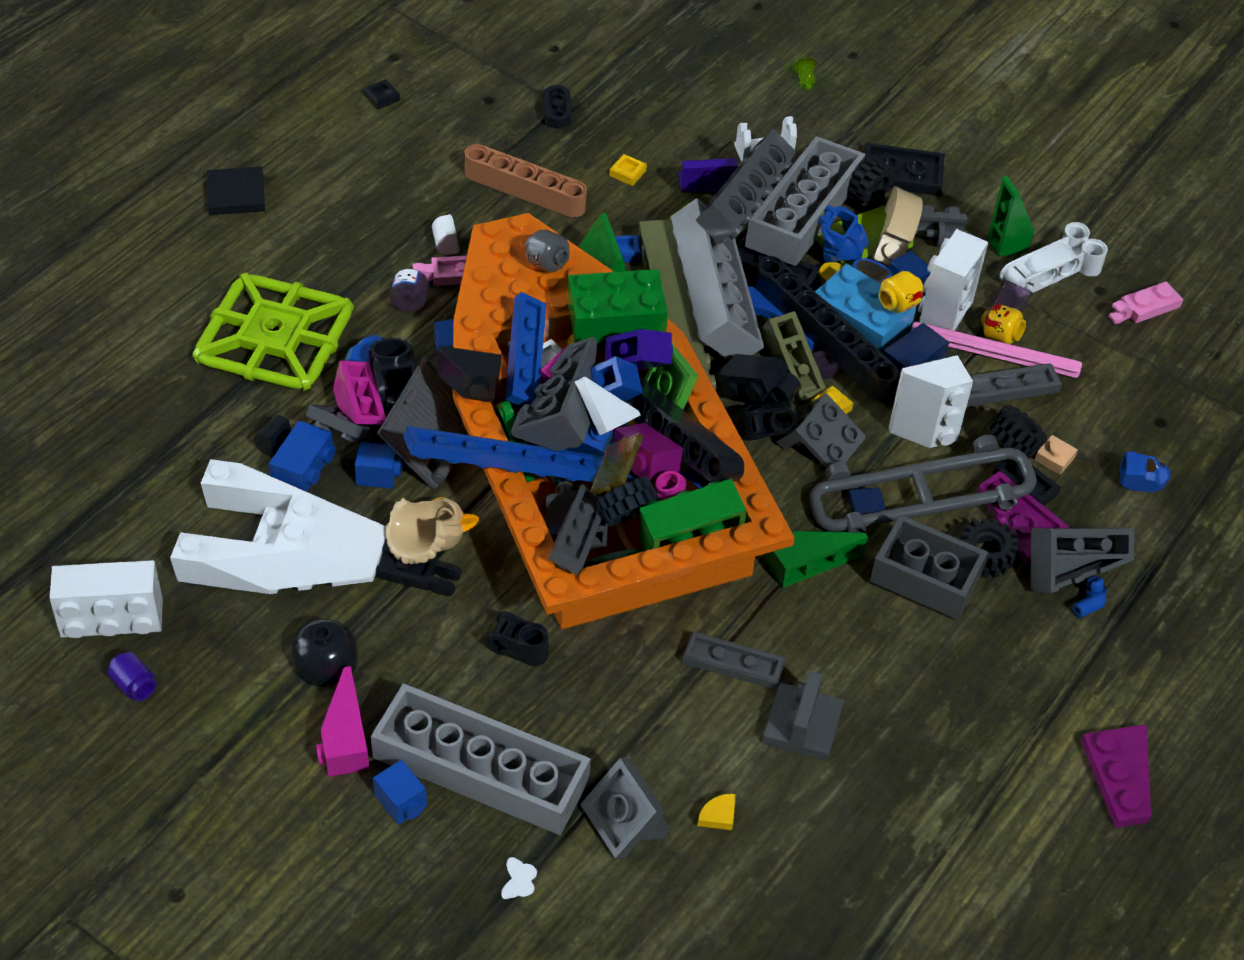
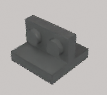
M809 671L806 683L799 682L798 687L780 682L762 743L828 761L845 700L819 693L823 674Z
M619 758L580 804L615 859L625 858L640 840L663 839L671 830L664 820L663 814L665 810L630 758Z

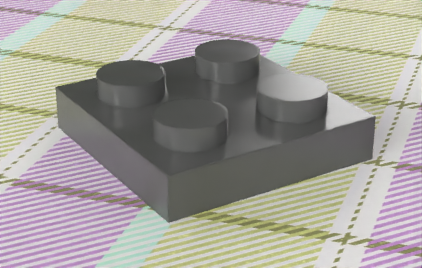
M309 405L306 416L316 420L314 425L328 431H332L333 428L342 432V438L358 443L359 440L371 443L372 439L383 440L377 434L381 425L355 424L338 406Z

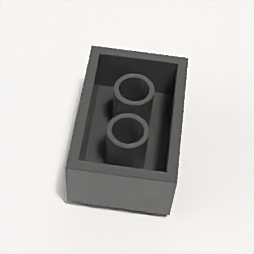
M899 515L875 558L870 582L958 620L982 575L988 552Z

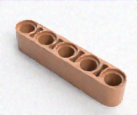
M474 144L465 149V176L468 179L569 217H579L585 213L587 188L581 181L483 145Z

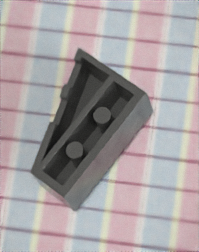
M1031 528V591L1051 594L1059 591V588L1072 583H1079L1084 581V578L1106 572L1134 560V528Z

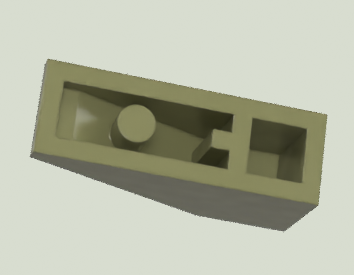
M795 311L769 319L759 328L769 357L782 358L787 372L799 379L801 390L795 395L799 402L814 398L826 390Z

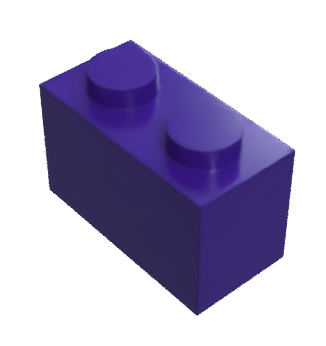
M638 329L606 337L605 361L617 356L636 364L638 371L672 364V333Z

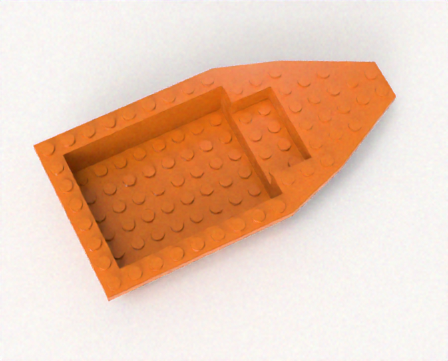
M529 213L473 225L454 315L453 348L501 354L502 356L500 379L494 402L463 398L453 389V400L470 436L508 441L499 421L495 404L507 401L505 400L509 363L507 343L511 341L514 298L523 292L546 303L543 343L552 339L561 349H564L568 346V339L573 334L567 302L568 275L614 272L569 240H567L570 253L569 260L558 271L547 272L531 265L525 253L527 239L539 230L557 232ZM668 318L666 332L672 333L673 345L698 374V379L684 407V411L743 458L744 474L740 480L733 483L746 508L745 524L608 562L594 563L595 560L616 554V552H628L619 539L616 525L608 526L607 547L590 549L584 563L587 566H583L578 575H575L568 570L561 569L555 562L548 559L554 541L546 526V497L549 494H556V486L551 479L534 474V481L527 483L521 471L513 473L501 468H483L547 615L555 614L561 630L752 576L755 556L794 545L795 537L685 333ZM598 343L595 364L605 362L606 343ZM649 369L640 370L638 374L645 379ZM510 402L516 417V412L521 406ZM699 475L705 487L711 483ZM567 480V482L573 484L575 491L578 490L581 484L586 486V481ZM617 486L588 488L601 496H605L606 493L614 491L613 489L617 488Z

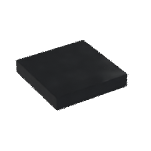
M263 166L207 170L209 215L265 211Z

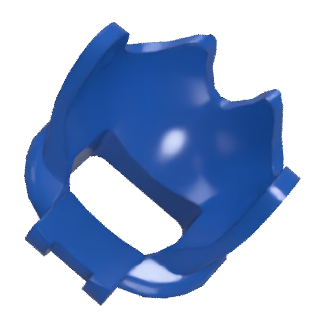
M828 205L824 210L825 214L818 219V224L822 225L821 230L824 238V260L827 263H836L839 260L855 261L861 258L864 248H868L869 241L863 226L858 223L857 215L846 207ZM837 216L842 220L843 230L846 232L845 235L830 229Z

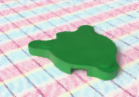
M510 401L495 404L499 421L508 441L525 444L524 440L514 437L510 432L516 419ZM523 472L527 483L534 481L533 473Z

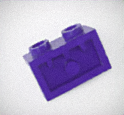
M736 158L682 161L681 170L678 171L681 193L719 191L738 168Z

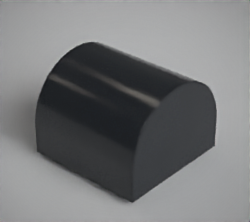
M280 415L273 416L254 436L255 445L263 454L273 458L291 432L288 418Z

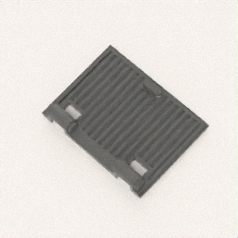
M426 356L420 361L377 434L432 489H435L439 483L446 479L453 463L434 458L420 459L411 455L403 437L407 426L464 435L468 432L463 421L456 416L458 409L453 400V388L437 374V368ZM430 459L438 466L433 473L426 467Z

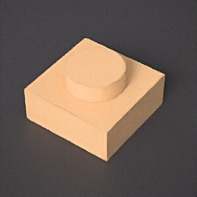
M1051 435L1037 452L1035 461L1061 475L1076 457L1078 449Z

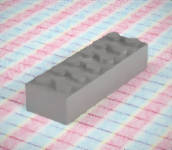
M816 136L749 220L745 247L761 254L777 257L784 263L796 266L822 232V225L818 224V219L825 214L824 210L828 205L833 207L841 206L847 199V193L849 192L847 189L852 184L850 180L855 177V171L860 170V165L864 163L866 154Z
M696 198L674 214L671 220L674 228L672 233L678 245L677 253L683 265L682 274L688 286L687 294L693 306L692 315L698 327L697 336L703 345L710 346L716 350L723 359L730 360L735 354L754 355L764 348L736 240L735 238L731 240L727 237L719 244L695 221L706 207L704 203Z
M404 683L371 735L373 759L390 766L403 760L417 777L558 835L562 834L589 782L591 758Z

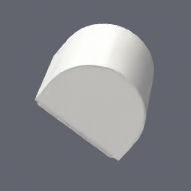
M450 214L438 217L432 224L438 252L444 255L459 253L460 248L453 217Z

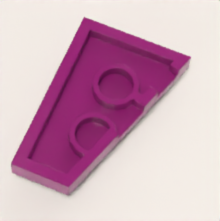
M999 471L979 485L977 493L994 490L997 486L1005 483L1011 486H1017V484ZM1030 494L1017 498V504L1007 510L1001 509L998 502L985 504L993 518L999 520V526L1005 523L1008 525L1007 532L1011 529L1015 532L1014 538H1018L1017 554L1025 566L1031 562V528H1069L1067 524Z

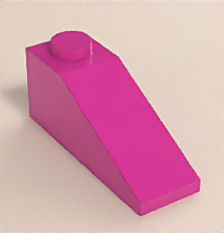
M339 361L333 387L338 408L355 424L382 425L386 416L370 363Z
M351 666L344 667L321 727L322 743L316 744L319 765L326 764L328 777L369 770L368 751Z

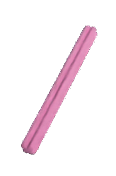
M914 322L911 331L922 323ZM926 324L949 341L948 347L1028 367L1052 363L1057 374L1078 378L1081 371L1082 363L1077 360Z

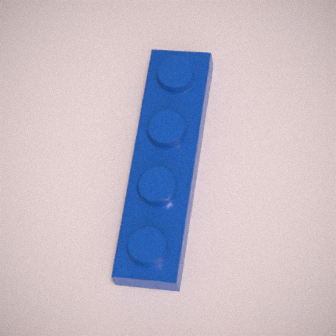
M523 292L514 298L505 400L521 407L524 404L531 405L537 397L534 390L540 384L546 303Z

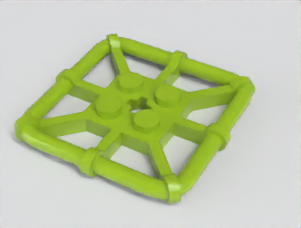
M246 272L239 275V278L232 284L219 307L212 311L210 315L211 320L198 340L192 356L198 364L242 375L244 379L249 381L257 379L305 391L310 389L311 385L318 379L329 356L336 352L339 345L338 340L351 317L354 305L349 298L303 287V284L299 282L291 284L259 275H248ZM256 287L287 295L282 304L262 299ZM243 289L247 291L254 304L248 315L230 311ZM300 298L324 304L310 310L293 307ZM339 314L328 335L307 330L311 323ZM228 323L240 326L237 334L212 342L221 325ZM275 326L279 327V330L276 331L268 330L273 329ZM300 342L320 347L307 373L294 354ZM239 347L254 351L247 364L215 356ZM266 354L284 358L296 377L262 369L259 366Z

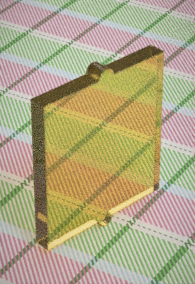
M639 433L630 437L624 436L622 440L608 445L590 490L591 493L596 495L604 491L610 492L612 488L625 484L644 436Z

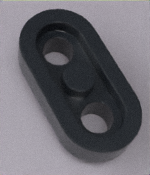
M552 85L544 91L545 122L551 127L562 128L571 122L570 91L562 85Z

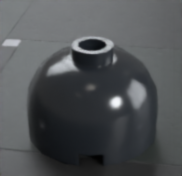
M317 619L307 623L296 633L292 642L291 661L294 671L304 682L318 687H324L326 683L336 680L338 684L344 667L351 666L353 674L358 664L357 643L351 631L340 622L331 619Z

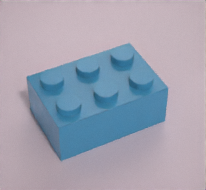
M846 264L815 292L883 354L886 348L911 330L917 306L899 314L885 309L879 300L881 284Z

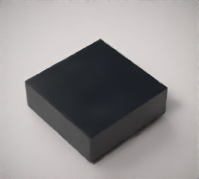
M386 79L363 88L364 96L377 110L400 101V93Z

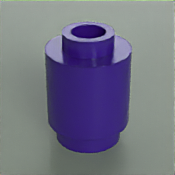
M120 653L111 660L107 672L108 676L128 698L143 701L153 694L157 687L155 676L135 653Z

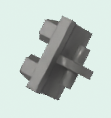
M923 205L914 237L935 238L936 246H941L944 239H950L956 229L964 232L967 214H961L959 207H948L944 212H934V208L931 205Z

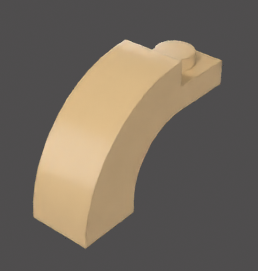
M896 186L892 188L883 211L886 213L885 224L871 260L878 261L884 266L889 267L890 261L905 254L908 245L914 239L923 206L921 197Z

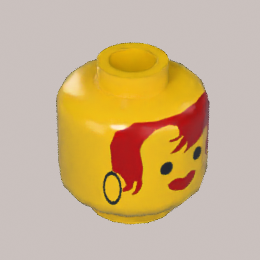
M901 271L882 281L879 300L885 309L897 314L902 313L920 304L923 296V284L911 272Z
M998 303L990 310H985L980 324L983 326L986 338L1012 344L1014 341H1019L1023 336L1026 320L1023 319L1022 312L1018 309Z

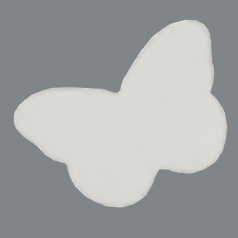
M514 857L509 858L507 869L512 879L503 887L501 892L502 898L509 899L517 896L526 897L534 892V885L531 881L536 877L537 870L534 866L523 864V862Z

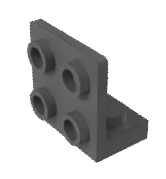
M826 393L807 404L798 415L795 429L790 433L782 434L776 442L783 450L794 444L797 447L804 444L827 468L833 463H846L866 436Z

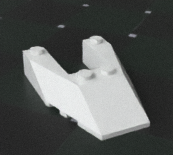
M210 459L201 481L207 507L263 515L253 542L180 532L170 557L178 582L265 594H277L278 589L298 587V591L312 589L313 585L332 583L333 587L373 582L376 567L379 565L383 553V545L387 541L385 533L387 528L380 523L241 463Z

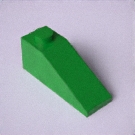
M1008 176L1002 177L987 236L988 241L999 257L1028 251L1031 240L1034 237V228L1022 198Z
M793 531L792 533L795 537L794 545L766 553L764 555V562L780 586L784 588L864 557L868 536L866 533Z

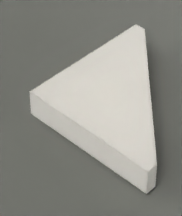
M587 377L575 381L599 435L640 416V412Z

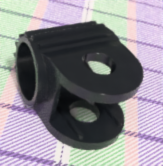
M393 337L375 341L373 345H370L371 350H369V363L384 412L389 410L388 406L394 405L400 396H387L385 394V389H388L385 379L398 378L407 384L417 368L412 345L407 340Z

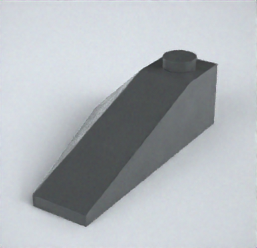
M594 336L566 347L550 369L553 374L552 377L544 384L537 386L534 390L537 395L531 405L524 404L518 412L510 431L514 437L554 451L576 448L584 442L591 424V416L577 389L575 381L583 377L593 381L590 368L594 367L596 362L597 340Z

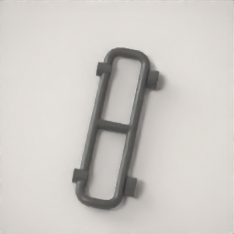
M983 435L973 442L975 453L854 476H851L846 463H833L825 470L827 481L818 483L812 488L809 494V505L816 523L825 530L831 532L847 530V532L866 533L867 526L897 521L899 515L914 518L998 502L999 507L1003 510L1011 509L1017 504V498L1026 496L1034 490L1037 483L1036 474L1025 453L1015 448H1000L995 436ZM1013 460L1019 465L1024 478V482L1021 485L1011 486L1005 483L991 491L933 501L924 475L996 461ZM912 477L921 504L863 515L859 512H851L842 519H830L825 514L821 497L830 492Z

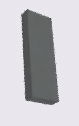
M693 631L682 658L683 664L774 690L778 689L786 662L785 657Z

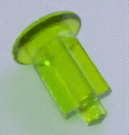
M801 58L794 63L793 70L799 75L801 86H806V89L810 90L813 88L812 84L816 83L813 71L816 67V62L811 58Z

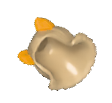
M438 497L432 501H421L418 503H412L402 498L401 501H397L394 504L393 510L390 512V522L386 525L387 529L385 531L387 545L390 548V552L394 554V557L397 560L401 559L404 564L428 562V559H434L437 552L455 547L461 540L463 533L478 523L479 517L473 514H464L456 502L445 497Z

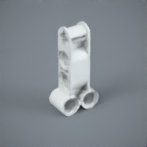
M1072 222L1066 225L1062 239L1008 263L1002 269L1000 279L1003 282H1008L1015 289V294L1022 298L1077 272H1081L1086 276H1097L1102 271L1108 249L1104 242L1088 238L1090 231L1086 225Z

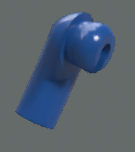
M1093 576L1086 581L1085 599L1072 605L1076 617L1082 618L1105 606L1107 589L1101 577Z

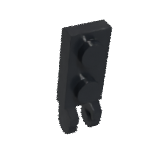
M383 545V553L379 565L376 567V578L427 591L430 589L432 592L444 596L454 594L455 585L442 578L454 581L460 579L462 571L458 566L440 561L436 557L428 559V562L404 564L401 559L397 560L388 545ZM435 573L438 574L441 578L434 577Z

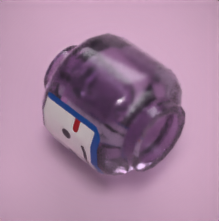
M400 270L394 276L389 292L390 300L401 310H419L426 302L430 289L429 280L426 275L418 270Z

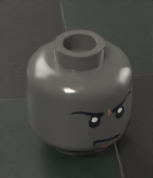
M549 230L535 232L527 239L525 244L528 262L544 271L556 272L569 260L570 253L567 239Z

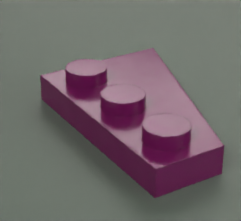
M1147 724L1083 734L1081 739L1082 746L1115 828L1148 823L1151 818Z

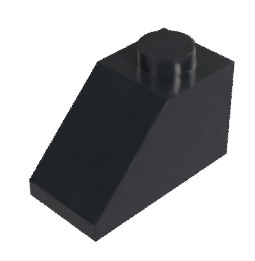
M439 346L437 374L463 398L494 402L500 379L502 355Z

